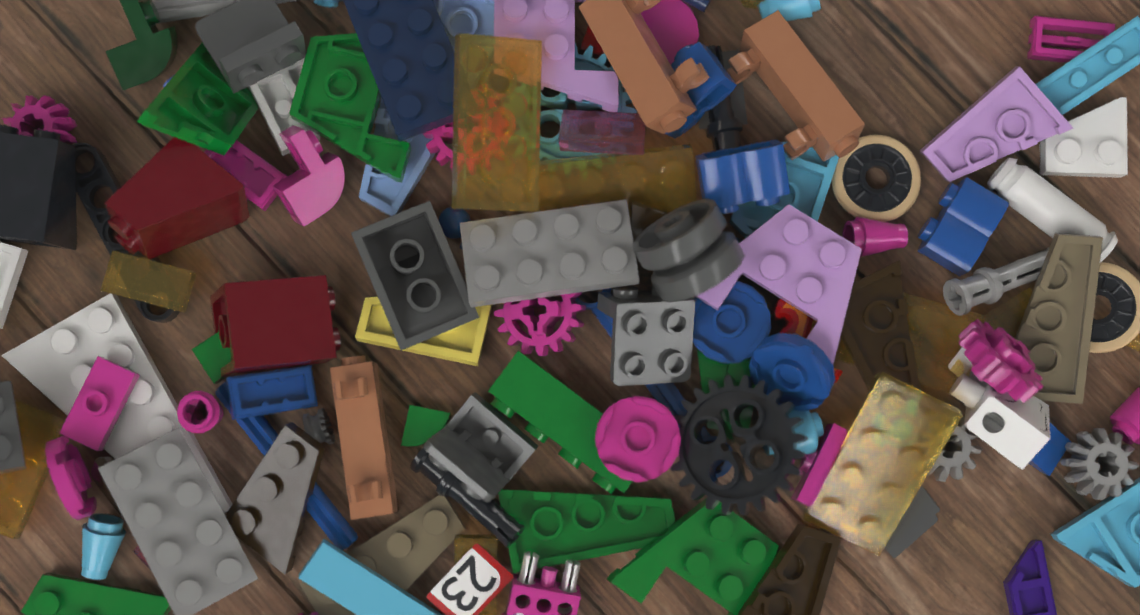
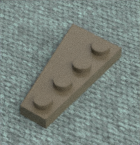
M1054 234L1015 339L1021 341L1030 351L1028 353L1029 357L1036 367L1034 371L1042 377L1040 382L1044 386L1033 395L1041 401L1083 404L1103 237Z
M439 495L347 554L406 591L466 527L449 499ZM304 581L299 584L314 610L318 612V615H356Z

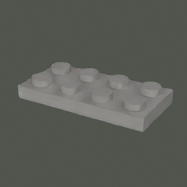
M627 199L460 223L468 299L471 308L639 284Z
M180 428L98 468L174 615H193L258 579Z

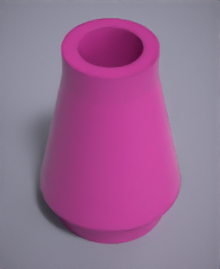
M856 217L854 221H847L845 223L842 237L861 248L860 257L892 249L905 248L908 242V231L905 224H893Z
M205 391L188 393L181 399L177 408L179 423L185 430L191 433L209 431L222 420L224 415L223 407L211 394ZM205 408L206 410H208V416L206 419L203 416V411Z

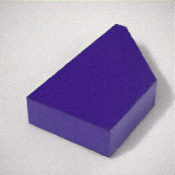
M1031 540L1003 581L1009 614L1057 615L1042 540Z

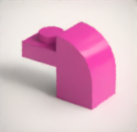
M292 125L279 133L300 169L272 187L293 221L305 227L328 212L337 203L344 188L345 173L339 156L329 152L319 156L323 148L311 130L305 132L303 128Z

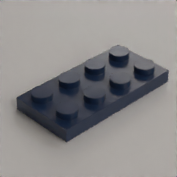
M343 0L399 142L478 113L476 102L433 0Z

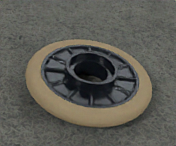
M884 135L859 137V145L852 152L838 159L832 177L834 194L840 205L854 217H863L883 222L899 218L912 207L918 197L921 186V173L918 162L913 153L903 143L894 138ZM878 168L885 173L887 182L883 189H873L867 184L865 176L869 169Z
M1101 262L1096 296L1100 295L1107 298L1111 303V311L1103 319H1093L1089 350L1092 353H1105L1120 349L1129 344L1140 333V282L1126 269L1115 264Z

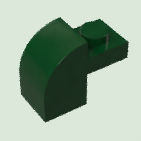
M119 0L137 39L105 51L123 91L163 74L171 66L177 53L178 38L176 29L173 26L158 31L156 23L160 22V17L152 0Z

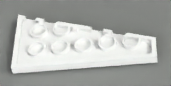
M110 293L1 355L67 416L97 356L104 357L140 374L104 449L117 459L180 428L224 514L228 512L232 506L230 498L195 435L185 430L179 423L177 417L178 405L116 294Z

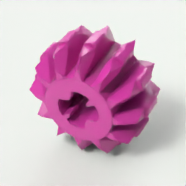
M26 95L24 107L17 103H11L12 109L15 112L13 118H2L4 124L19 129L18 135L33 136L34 130H42L39 127L44 124L43 130L61 134L60 141L69 144L77 142L76 137L68 133L77 127L76 121L67 117L70 112L69 109L62 103L56 104L55 100L47 95H43L40 100L32 95Z

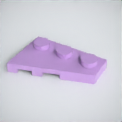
M1015 66L925 145L920 152L946 181L951 182L993 164L1000 158L1019 150L1030 148L1038 144L1037 142L1056 134L1060 135L1073 129V127L1022 68Z

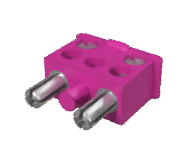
M525 552L520 575L513 574L506 612H503L501 615H577L581 599L580 586H576L580 562L574 561L570 584H568L573 561H566L561 583L556 582L558 570L550 566L543 567L541 579L535 578L539 555L534 552L529 574L526 576L531 552ZM519 595H527V597L521 598ZM540 599H548V601H545V602H542V601H539V600H540ZM561 603H569L566 606L560 605Z

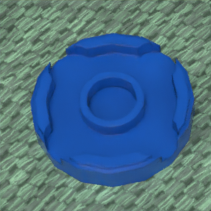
M737 281L718 311L697 297L694 298L693 343L710 360L721 364H739L751 359L756 347L770 334L771 315L766 301L750 285Z
M778 333L766 337L754 350L749 363L751 379L755 386L761 379L768 382L766 395H769L778 388L783 392L779 404L791 401L796 405L793 409L796 411H808L819 407L831 393L835 382L833 364L826 353L811 340L796 334Z

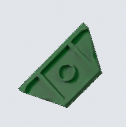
M202 42L137 121L146 127L225 155L259 107L249 89L244 88L236 93L232 92Z

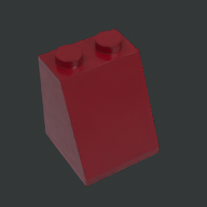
M173 137L105 202L111 217L108 223L118 233L115 239L131 254L139 251L149 260L241 224L249 218L245 186L196 145Z
M326 275L224 283L210 296L214 334L219 332L223 348H231L232 362L220 368L221 377L321 364L337 358L336 352L340 350L341 345L340 333L337 327H333L331 311L335 309V293L333 287L327 285Z

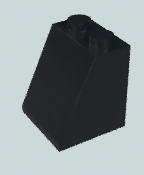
M0 125V240L76 250L75 147L60 141L61 134L55 132L34 130L33 136L18 135L19 129Z

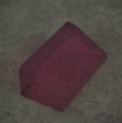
M563 110L559 132L560 151L644 155L646 126L639 113Z

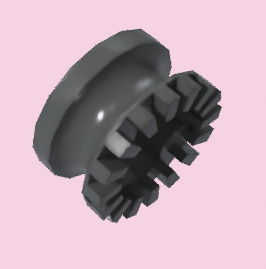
M325 408L318 409V413L315 416H311L310 413L303 414V425L307 434L320 444L323 442H327L329 445L335 443L334 430L328 428L332 426V423L327 424L330 418Z

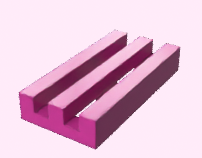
M1034 16L1030 20L1029 28H1032V33L1029 35L1028 44H1031V49L1028 51L1027 59L1068 63L1083 53V51L1043 48L1042 45L1089 49L1100 41L1081 37L1043 35V29L1104 35L1105 38L1115 31V24Z

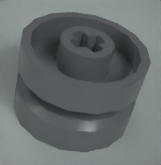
M702 199L694 201L669 212L649 225L632 244L633 251L643 268L654 270L651 276L652 283L662 300L670 303L698 296L725 280L741 265L745 257L744 252L733 232L723 231L727 223L715 200Z

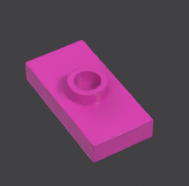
M237 140L225 155L208 149L204 151V153L245 186L246 198L264 211L268 209L277 197V193L272 186L287 177Z
M97 356L59 433L96 451H103L140 374L104 357Z
M835 423L826 425L824 435L820 437L816 452L809 454L808 458L802 459L799 469L804 472L791 499L806 506L814 504L848 434L847 429Z

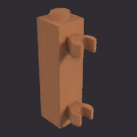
M586 0L579 6V9L645 126L662 134L681 128L686 123L687 117L697 110L687 92L702 85L710 77L701 63L696 65L693 58L687 59L675 71L673 70L641 15L642 11L654 7L661 0Z
M777 10L746 28L743 32L741 52L728 60L731 68L727 69V72L735 83L738 84L756 71L796 124L798 129L792 131L784 138L787 143L783 145V148L790 160L798 158L810 147H813L823 162L834 155L841 158L852 152L859 145L858 139L865 123L781 13Z
M364 355L342 358L341 366L330 368L351 520L398 512L378 364L372 361L366 362V356Z

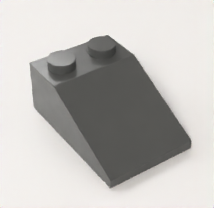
M430 201L351 232L400 350H404L479 318L476 308L470 307L467 287Z

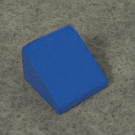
M1050 423V439L1028 464L1046 476H1050L1066 451L1065 445L1071 441Z

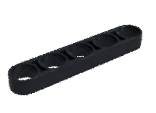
M88 143L73 144L72 146L75 147V161L81 153L91 152L94 156V166L89 172L79 173L76 170V192L139 311L145 318L154 322L167 323L172 321L181 310V300L159 257L157 256L149 260L151 271L146 278L141 280L135 279L131 273V266L137 258L145 256L139 251L131 254L113 240V228L108 223L111 217L107 208H97L94 204V195L100 188L110 187L113 194L121 188L107 159L100 150ZM160 292L166 293L170 299L168 311L162 315L153 314L150 309L152 297Z

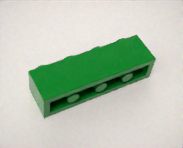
M517 351L488 390L489 393L495 396L491 404L510 419L516 412L529 423L524 429L542 443L551 438L562 448L558 455L578 469L583 462L596 473L591 480L610 494L616 488L625 493L633 481L621 479L610 472L598 456L595 435L597 424L603 413L520 351Z

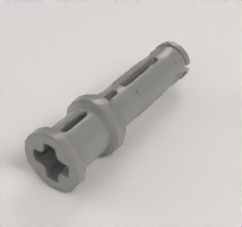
M1049 247L996 269L981 267L976 269L970 277L962 280L954 278L946 281L943 287V296L946 304L954 314L962 316L968 314L971 311V307L981 303L993 304L1000 300L1004 292L1037 280Z

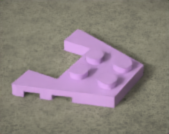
M586 0L494 1L493 74L541 90L547 87L565 93L568 99L580 103L584 99L602 105V110L611 113H617L619 84L615 71L575 70V2H585Z
M788 204L739 243L745 255L741 265L718 285L695 297L718 311L740 276L744 275L814 319L816 324L806 339L811 340L821 348L833 364L862 249Z

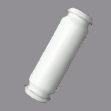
M1007 158L988 180L989 190L995 189L999 197L1009 202L1010 207L1051 238L1054 237L1055 233L1103 237L1101 263L1118 242L1115 232L1109 233L1104 223L1028 166L1018 165L1016 163L1018 159Z

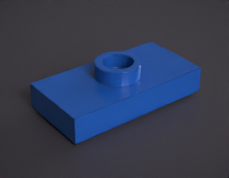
M312 365L226 378L232 420L318 406Z

